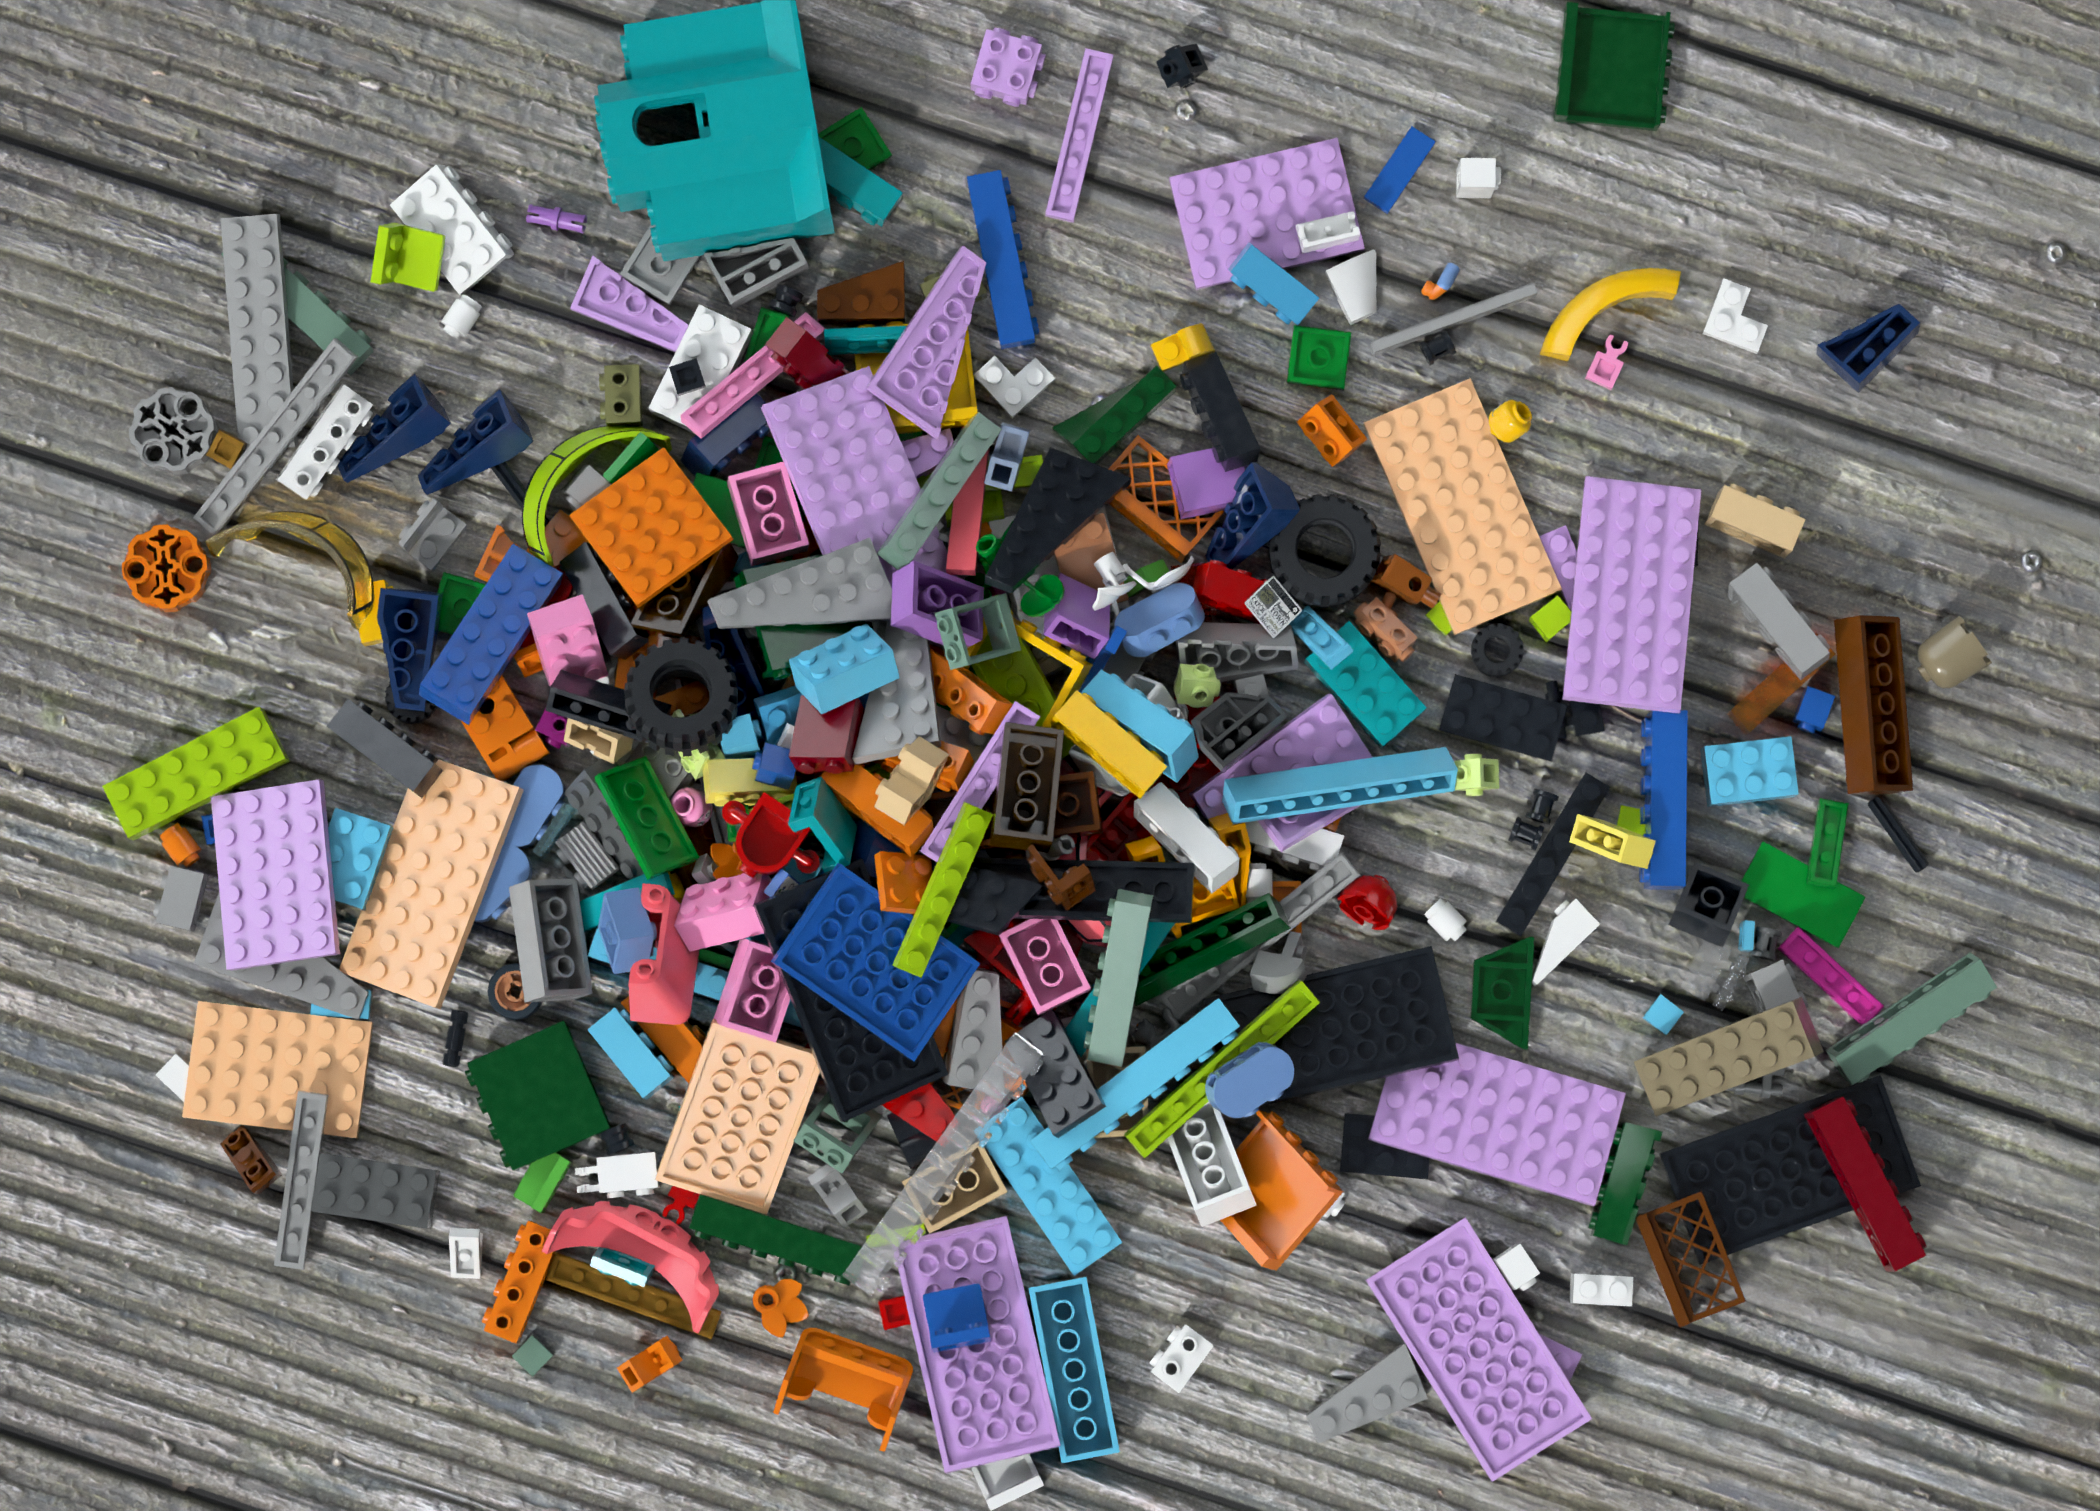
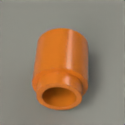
M179 823L172 825L159 836L163 841L161 845L178 867L184 865L188 868L200 859L198 854L202 849L185 827L182 828Z

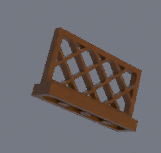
M1702 1191L1636 1216L1637 1224L1679 1328L1746 1302ZM1697 1199L1703 1210L1699 1221L1682 1215L1686 1204ZM1682 1206L1679 1213L1671 1210L1676 1207ZM1668 1212L1677 1216L1671 1232L1659 1227L1656 1215ZM1704 1216L1709 1226L1702 1223ZM1680 1218L1697 1225L1691 1240L1674 1234ZM1699 1227L1712 1232L1714 1239L1710 1249L1693 1242ZM1662 1233L1669 1235L1667 1242H1665ZM1672 1237L1688 1244L1682 1259L1670 1255L1668 1246ZM1715 1243L1717 1244L1720 1253L1713 1251ZM1691 1246L1708 1252L1701 1268L1685 1261ZM1711 1254L1723 1259L1725 1267L1721 1276L1704 1270ZM1673 1260L1680 1263L1678 1270L1676 1269ZM1683 1265L1699 1271L1693 1287L1681 1282L1679 1274ZM1726 1271L1728 1272L1731 1281L1724 1278ZM1702 1273L1719 1280L1713 1295L1696 1289ZM1724 1282L1734 1287L1738 1298L1726 1302L1715 1296L1721 1283ZM1684 1288L1691 1290L1689 1298ZM1694 1292L1711 1299L1707 1309L1697 1314H1694L1690 1304ZM1713 1301L1720 1303V1305L1711 1308Z

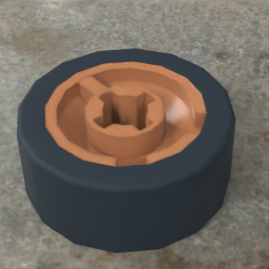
M517 963L504 965L489 980L487 990L489 1002L496 1012L506 1018L515 1020L528 1018L537 1012L543 1003L524 1001L520 965ZM514 986H519L522 989L519 997L511 995V989Z

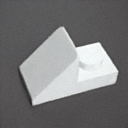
M450 1228L451 1277L480 1279L483 1234L480 1233V1229Z

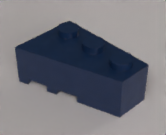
M1897 304L1867 319L1866 322L1851 330L1849 328L1842 332L1841 335L1818 344L1816 355L1859 393L1919 333L1920 322L1903 306Z
M756 393L702 439L697 435L689 441L680 461L694 476H696V473H701L714 477L718 472L723 471L738 454L742 455L752 446V441L758 436L763 438L771 431L761 409L762 405L766 404L765 401Z

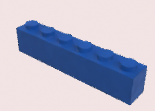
M1001 170L967 176L982 258L986 262L985 273L1001 350L1035 343L1034 335L1039 334L1037 318H1031L1029 307L1034 306L1031 289L1025 290L1023 279L1028 278L1025 261L1019 262L1017 251L1022 250L1020 234L1013 233L1012 223L1017 222L1014 205L1008 206L1006 195L1011 194L1008 177L1002 178Z

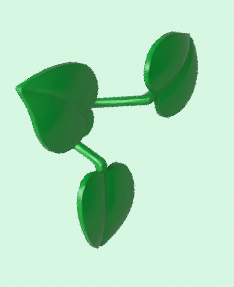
M1013 521L1001 539H997L993 534H987L981 537L976 544V551L982 556L979 561L983 565L985 574L976 573V576L970 575L964 580L984 587V599L992 597V593L988 589L991 586L984 583L989 565L991 566ZM1051 574L1041 576L1035 585L1026 580L1023 584L1030 590L1021 599V609L1030 617L1041 616L1052 610L1063 599L1065 588L1062 581Z

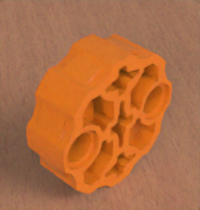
M168 524L155 525L151 530L136 535L129 543L126 559L122 563V575L132 590V595L147 607L151 606L162 609L164 612L180 611L182 607L191 602H197L205 593V585L208 576L211 574V561L207 557L202 543L187 530L174 528ZM164 533L173 538L167 540L165 546L158 542L159 539L163 538ZM149 545L156 549L157 561H155V553L147 548ZM196 558L201 559L203 563L201 570L195 573L190 572V562ZM166 562L173 566V569L168 570L167 576L161 571V568L166 566ZM142 564L144 566L143 575L140 578H133L131 575L132 568L135 565ZM176 576H178V584L185 588L184 591L177 587ZM157 577H159V587H158V588H156V587H157ZM168 591L172 592L174 595H179L175 596L174 598H171L170 603H168L164 599H160L168 596Z

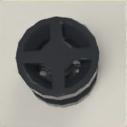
M777 284L775 289L777 294L774 299L770 300L768 306L777 312L795 317L797 303L802 301L804 295L790 287Z
M626 1123L599 1134L601 1140L606 1142V1153L608 1156L635 1145L633 1139L628 1137Z

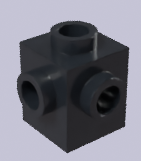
M1197 44L1173 46L1164 52L1166 56L1156 62L1167 88L1179 86L1180 89L1187 88L1196 83V77L1209 70Z

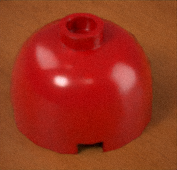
M1380 875L1359 876L1347 885L1338 897V901L1341 900L1339 907L1347 917L1362 926L1364 920L1374 924L1371 928L1374 930L1387 929L1397 911V896L1389 885L1388 880Z

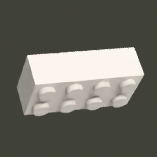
M699 304L669 367L697 358L706 388L678 396L668 367L649 406L651 414L695 434L681 422V414L737 369L751 341L752 329Z
M1208 1102L1167 1138L1201 1227L1257 1206L1222 1114Z

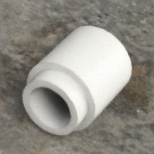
M462 294L460 299L456 298L441 322L445 325L443 330L456 339L459 336L466 337L481 315L479 311L482 306L470 297Z
M1264 863L1249 864L1246 904L1267 893L1273 896L1272 869H1266V864Z
M1441 898L1424 914L1429 919L1427 922L1445 941H1448L1450 938L1456 941L1467 930L1463 926L1467 920L1448 901L1445 903Z

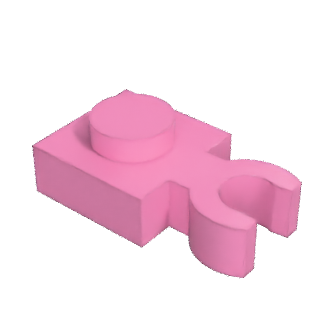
M1609 335L1605 341L1606 353L1597 351L1585 379L1609 390H1612L1624 364L1617 357L1622 355L1628 346V342L1624 341L1620 349H1614L1611 345L1613 335Z

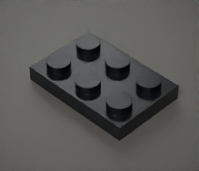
M1344 1113L1340 1172L1428 1180L1430 1158L1368 1140L1375 1116Z

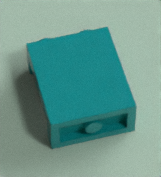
M822 777L797 785L788 825L793 832L810 827L826 849L822 864L824 872L833 870L837 863L843 866L850 865L857 831L856 823Z

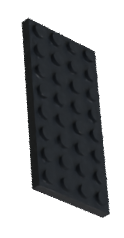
M862 858L852 860L850 865L844 866L873 887ZM832 870L753 905L773 957ZM778 967L841 1122L850 1120L948 1075L933 1035L916 1060L912 1061Z
M1432 946L1308 974L1303 983L1320 1003L1273 1044L1286 1052L1291 1058L1294 1066L1293 1081L1290 1087L1283 1091L1284 1093L1280 1098L1271 1102L1267 1101L1260 1106L1458 1061L1457 1047ZM1252 987L1203 1000L1206 1008L1219 998L1240 1025L1235 1030L1238 1034L1282 994L1255 991ZM1221 1041L1214 1046L1216 1052L1224 1046Z
M1881 1075L1659 1154L1676 1201L1700 1191L1703 1192L1728 1255L1853 1211L1804 1116L1805 1113L1834 1098L1844 1096L1846 1101L1851 1100L1858 1114L1854 1118L1859 1127L1864 1126L1871 1138V1142L1868 1144L1873 1154L1877 1152L1882 1158L1885 1165L1882 1171L1887 1180H1893L1899 1194L1920 1187L1921 1184ZM1699 1200L1687 1203L1682 1215L1699 1221L1703 1212ZM1704 1216L1702 1223L1709 1226ZM1683 1219L1691 1240L1697 1225ZM1699 1227L1693 1242L1710 1249L1714 1237L1711 1231ZM1715 1243L1713 1251L1720 1253L1717 1244ZM1693 1246L1698 1263L1701 1265L1704 1263L1708 1252ZM1711 1254L1708 1262L1718 1259L1719 1257Z

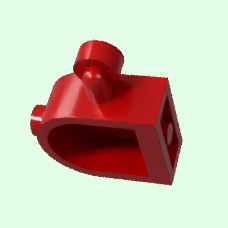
M763 792L749 815L746 813L743 804L738 801H729L722 809V816L726 823L730 825L741 824L736 836V849L742 862L739 870L751 878H754L756 874H775L787 867L792 859L796 860L798 870L804 874H812L817 871L820 865L817 853L812 850L802 851L799 849L812 830L808 827L793 832L788 825L791 809Z

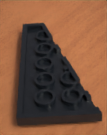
M1050 447L985 576L984 583L1012 594L1035 573V569L1042 562L1048 561L1055 554V550L1062 544L1065 545L1084 528L1104 505L1110 504L1118 492L1124 491L1130 485L1131 477Z

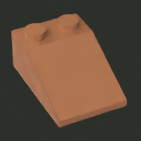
M1104 513L1094 515V518L1065 545L1062 544L1055 550L1054 554L1059 573L1097 591L1098 588L1106 586L1094 563L1110 552L1115 553ZM1127 593L1119 596L1116 600L1117 604L1129 600Z

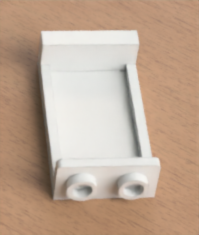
M1030 1454L971 1468L990 1511L1044 1486Z

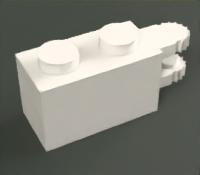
M657 1152L596 1158L597 1166L575 1168V1175L579 1176L598 1173L599 1182L597 1185H580L577 1187V1193L599 1191V1193H607L608 1199L625 1197L624 1191L636 1190V1196L654 1194L653 1188H660V1181L655 1180L658 1170Z

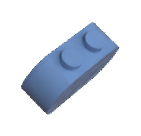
M1173 583L1121 611L1116 617L1114 625L1127 631L1122 640L1126 652L1134 657H1146L1199 629L1204 621L1205 613L1194 589L1190 585Z
M530 765L523 768L513 784L524 789L504 841L507 845L523 849L533 846L536 840L541 842L550 829L547 823L552 816L558 817L566 804L562 801L565 797V786L562 779L554 770L544 765Z
M503 844L474 920L475 922H486L492 917L497 920L508 909L506 904L510 901L509 887L531 880V861L518 847Z
M1258 1042L1208 1075L1205 1085L1206 1097L1215 1109L1229 1117L1242 1118L1243 1116H1252L1259 1110L1260 1105L1280 1098L1284 1093L1283 1091L1290 1087L1294 1077L1293 1062L1289 1055L1270 1043Z

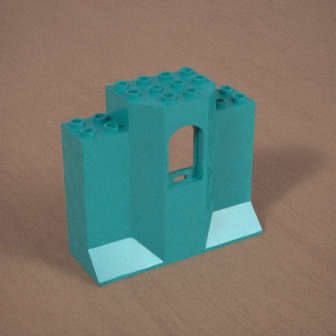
M764 0L757 3L623 25L625 35H620V43L624 53V68L627 80L598 85V95L594 96L596 112L598 113L595 114L596 123L602 140L600 142V149L605 168H607L608 177L611 176V178H607L612 203H618L620 212L647 208L651 226L655 225V227L650 228L655 252L661 253L663 261L700 256L710 252L728 251L738 247L756 246L761 243L789 238L797 240L835 233L796 0ZM694 102L699 139L647 146L638 137L637 122L643 112L650 109ZM702 112H707L708 127H704Z

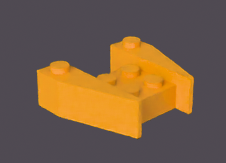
M1228 813L1209 818L1208 821L1210 827L1217 832L1219 839L1227 847L1231 846L1239 856L1238 874L1212 894L1194 877L1192 923L1229 911L1232 912L1245 905L1251 845L1246 823L1233 824ZM1153 836L1125 844L1129 861L1165 862L1162 848ZM1175 923L1171 931L1178 939L1182 937L1180 927L1190 923Z

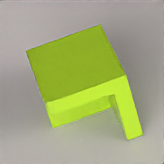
M1557 595L1533 614L1528 621L1547 643L1570 623L1571 611Z

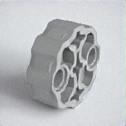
M173 387L158 389L154 395L147 399H142L133 411L134 418L132 426L129 428V437L131 444L135 446L139 453L140 459L155 471L184 475L209 460L210 457L206 456L218 433V426L206 403L196 394L190 391L175 390ZM191 401L197 402L196 412L186 415L184 413L185 405ZM163 404L166 406V413L172 417L170 420L165 417ZM149 410L154 412L156 416L154 419L147 418L145 412ZM163 424L176 428L184 439L173 434L171 435ZM158 428L162 432L159 435L153 429ZM187 428H188V429H190L192 432H196V431H202V432H198V433H194V434L190 435V434H188V433L186 432V430H187ZM177 443L183 446L184 458H181V450L175 446ZM194 443L203 448L200 453L194 452L191 448ZM161 448L163 450L162 458L159 461L152 462L150 460L151 451Z

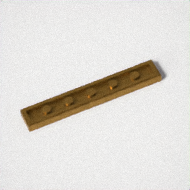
M558 1252L555 1253L546 1278L547 1281L698 1334L693 1331L690 1314L681 1296L647 1284L644 1287L630 1285L622 1278L600 1273L586 1262ZM712 1308L698 1335L712 1339L722 1311Z

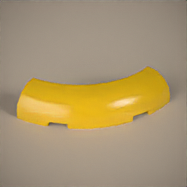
M1662 268L1632 269L1607 276L1591 284L1569 301L1558 314L1544 339L1540 355L1568 361L1577 338L1588 323L1597 315L1619 302L1633 298L1648 297L1673 300L1677 294L1681 272Z

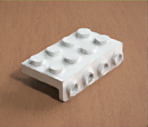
M435 165L392 202L390 206L405 225L445 235L441 272L458 294L462 295L469 291L504 259L511 258L514 252L511 250L512 243L504 234H499L494 228L495 222L486 211H481L476 205L477 198L469 189H464L459 183L460 177L451 166Z

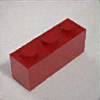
M1210 560V562L1198 566L1192 588L1200 603L1253 623L1261 624L1247 608L1245 601L1268 579L1258 580L1245 570L1234 571L1227 568L1226 563L1218 560Z

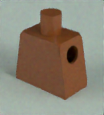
M1396 554L1383 557L1371 581L1385 591L1394 593L1397 598L1410 605L1418 604L1421 601L1430 608H1433L1441 596V593L1429 586L1432 582V578ZM1410 580H1411L1412 583H1413V589H1412V590L1409 588V581H1410Z

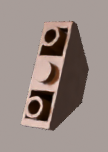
M243 1125L229 1134L220 1143L248 1188L254 1194H261L282 1176L270 1156Z

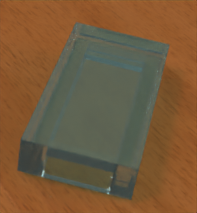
M563 803L532 851L533 853L546 859L575 814V810L571 806Z

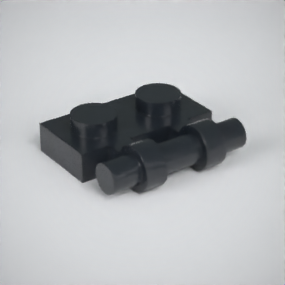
M1557 681L1546 682V700L1557 703L1566 701L1562 700L1563 691H1559ZM1569 701L1571 716L1565 717L1558 740L1567 738L1565 727L1573 726L1575 737L1604 732L1600 704Z

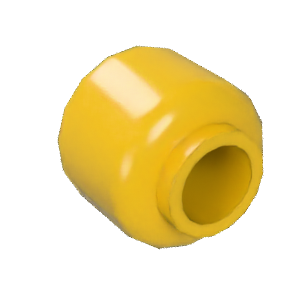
M1515 400L1504 402L1491 411L1489 415L1491 434L1507 443L1517 440L1530 430L1531 411L1522 402Z

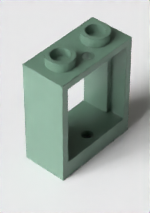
M1006 593L935 613L937 628L942 638L950 670L1021 650ZM981 608L993 650L969 657L958 614Z
M827 1091L804 1122L794 1142L843 1174L872 1134L883 1115L871 1109L850 1120L841 1122ZM823 1111L859 1135L851 1147L815 1124Z

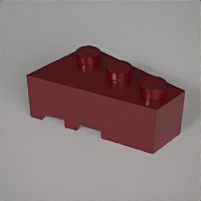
M787 317L765 344L773 352L771 358L782 366V370L795 379L794 382L804 390L850 373L844 369L845 365L838 359L835 361L827 353L828 350L807 330Z

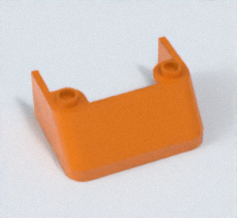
M807 1328L803 1330L784 1376L773 1413L779 1415L785 1397L797 1401L807 1400L811 1397L813 1390L869 1408L867 1414L868 1422L875 1428L885 1431L879 1449L885 1452L913 1373V1366L905 1358L818 1328Z

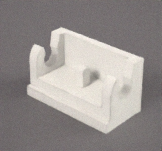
M1354 211L1295 225L1302 254L1357 241L1360 237Z

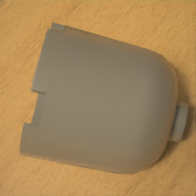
M1960 616L1920 645L1918 659L1921 666L1917 670L1926 683L1932 680L1938 687L1952 688L1992 664L1991 660L1986 657L1988 655L1975 634L1972 631L1968 632L1964 626L1965 621Z

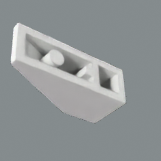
M1566 899L1554 910L1557 916L1551 922L1532 976V984L1534 986L1543 980L1600 925L1577 899L1571 903Z

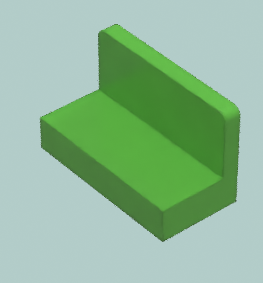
M554 1153L531 1163L517 1187L514 1197L531 1206L534 1210L544 1213L569 1170L572 1161Z

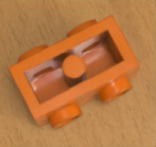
M1332 394L1315 404L1297 421L1303 433L1312 441L1331 467L1348 458L1368 440Z

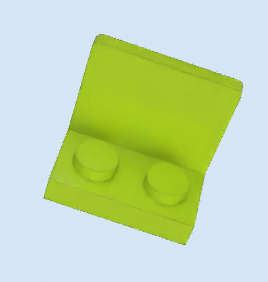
M398 223L379 225L370 282L380 285L396 282L432 292L437 291L446 239L445 235Z

